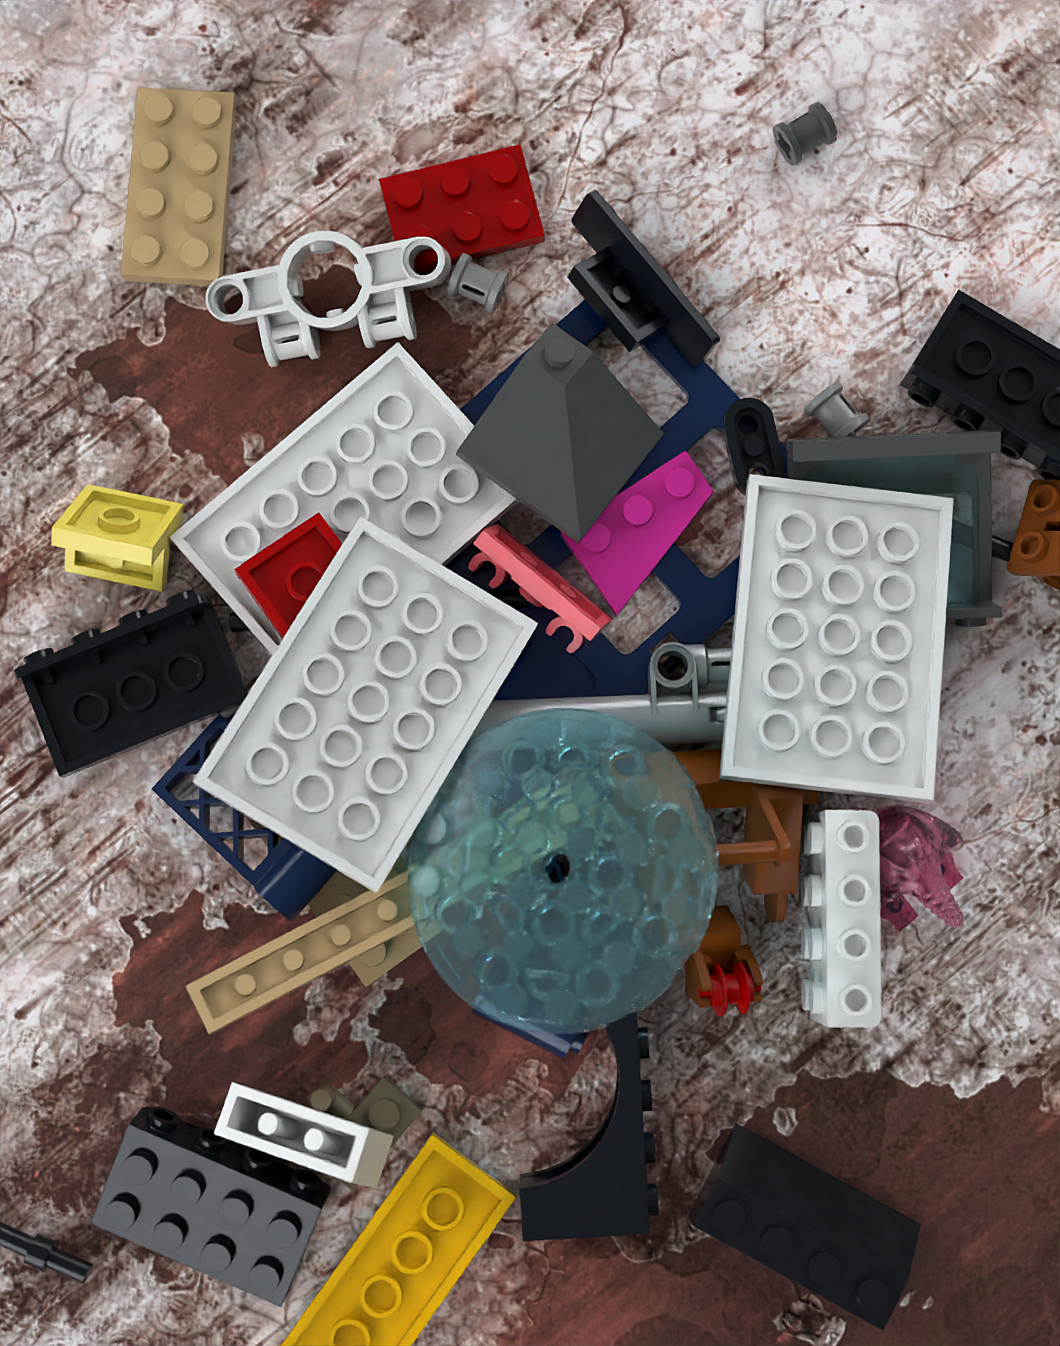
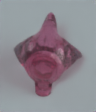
M896 804L870 810L875 812L879 818L880 917L888 920L896 931L900 932L918 916L903 896L904 894H909L916 897L926 908L931 909V912L937 914V917L944 920L945 924L954 928L963 926V913L959 909L954 895L950 892L963 879V876L955 867L952 853L964 842L961 833L940 818L914 807ZM856 808V809H854V810H869V809H866V808Z

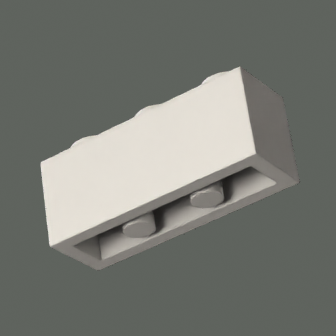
M233 1082L214 1132L215 1135L336 1178L374 1188L378 1186L394 1137L393 1135Z

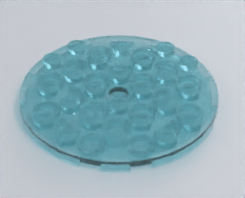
M553 708L516 716L489 729L468 744L460 753L415 828L408 861V895L416 931L425 953L446 984L462 1000L495 1021L514 1028L541 1033H581L604 1028L635 1011H641L659 998L674 983L673 978L682 969L691 953L695 954L710 921L718 883L717 842L710 814L706 813L703 801L695 787L696 783L684 765L670 750L638 727L608 714L578 708ZM563 853L570 862V872L564 881L554 884L548 876V871H545V866H548L555 856Z

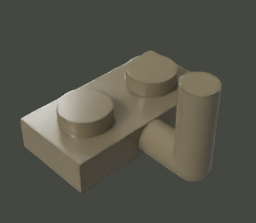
M386 1075L382 1077L357 1107L330 1084L320 1086L310 1098L311 1105L315 1110L324 1111L328 1109L334 1116L393 1135L390 1148L423 1110ZM340 1179L352 1191L359 1185Z

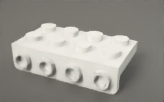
M823 810L810 814L809 823L801 825V854L809 855V875H802L801 903L802 906H809L810 927H802L801 931L802 957L810 958V979L802 980L803 1010H810L811 1020L826 1027L872 1028L876 1027L882 1018L879 818L875 812L870 810Z

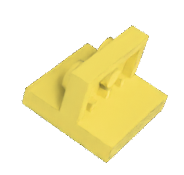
M87 484L52 526L51 545L65 548L66 572L162 592L168 583L169 537L175 533L182 523L184 504Z

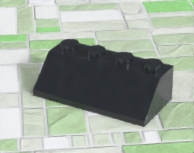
M737 1123L734 1124L688 1214L695 1228L881 1330H884L908 1282L921 1226L919 1222Z

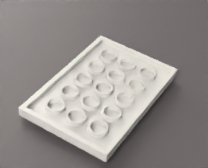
M397 342L169 538L273 655L282 638L235 575L234 569L318 512L342 544L361 516L445 567L476 540L484 529L492 526L514 507L519 500L456 456L458 448L474 425Z
M749 475L745 497L719 779L927 804L934 800L954 498Z
M360 516L196 775L193 784L377 893L538 623Z

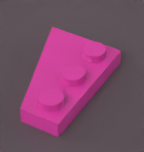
M686 450L618 494L579 544L561 532L562 539L616 618L714 492Z

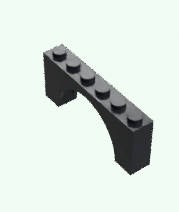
M629 909L506 916L504 918L507 977H523L547 982L562 988L579 999L594 1013L603 1025L615 1050L617 1063V1080L612 1104L605 1120L592 1139L573 1156L557 1165L536 1172L520 1174L523 1242L650 1234L649 1216H658V1195L656 1183H647L646 1164L655 1163V1143L653 1131H644L643 1112L652 1111V1091L650 1079H641L640 1059H649V1039L647 1027H638L637 1007H646V986L644 975H635L634 955L643 954L641 923H632Z

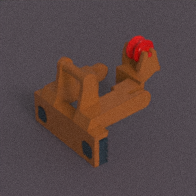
M722 748L601 757L600 786L603 787L602 790L605 792V796L608 798L616 818L638 817L634 898L635 923H641L643 935L652 934L656 925L666 946L683 945L686 980L685 994L700 1008L713 1007L717 1016L723 1017L728 1005H735L740 1014H746L749 1011L750 1003L761 1002L760 991L763 985V977L757 960L748 945H740L742 930L728 905L701 907L702 890L691 871V865L693 863L699 873L712 872L714 866L743 864L742 876L753 895L764 894V906L768 920L771 923L783 922L787 913V895L797 894L803 804L818 803L819 791L719 779ZM747 807L744 842L712 845L696 810Z

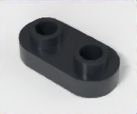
M742 398L735 401L726 411L722 422V431L734 484L746 496L750 469L758 467L765 471L766 476L784 478L785 465L774 416L770 408L764 402L755 398ZM742 420H749L755 425L756 431L752 434H744L739 430L738 423Z

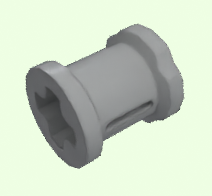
M463 253L451 275L447 295L455 298L460 294L485 305V311L493 314L507 286L509 272L501 270L499 273L473 263L471 256Z
M839 381L831 384L818 394L805 407L804 411L808 416L815 415L832 437L854 436L868 424L870 418L866 413L860 415L841 393L843 386Z

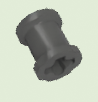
M820 102L809 105L808 112L788 124L780 122L773 126L772 129L773 137L780 153L791 165L800 163L802 155L823 143L831 145L836 142L838 134L830 113Z

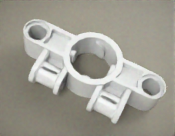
M328 230L314 231L294 241L285 251L279 265L215 279L207 289L206 305L209 312L215 318L227 323L245 325L258 322L266 360L270 367H276L280 365L281 360L309 355L311 359L320 358L321 347L317 328L327 331H341L359 324L366 348L375 347L377 341L405 336L408 340L416 339V325L409 292L441 284L450 273L451 259L448 252L436 240L429 237H414L363 248L360 244L341 233ZM334 246L344 247L357 258L359 263L354 264L357 281L362 286L358 298L346 312H344V309L339 308L326 312L327 318L313 316L300 299V297H303L304 289L302 279L297 278L302 263L312 253L335 252ZM425 249L435 250L438 255L436 269L428 275H419L414 267L416 256ZM239 288L243 295V304L237 312L229 314L224 307L225 295L229 290ZM396 319L395 321L378 324L379 322ZM297 338H299V339L296 340V341H291V342L283 343L284 341H287V340H292V339H297Z

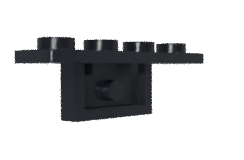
M597 190L587 193L573 215L571 222L594 249L596 254L576 264L567 276L569 281L629 353L663 332L691 367L695 368L702 364L719 343V335Z

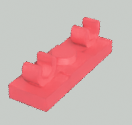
M498 523L484 529L473 544L482 552L476 554L471 559L468 569L474 572L485 561H489L496 568V575L489 583L492 589L503 584L511 575V579L520 586L518 589L520 594L528 602L540 608L545 606L549 611L552 609L559 616L548 624L546 634L552 636L560 629V626H568L574 634L573 641L566 648L569 653L579 649L586 639L592 641L603 632L613 619Z

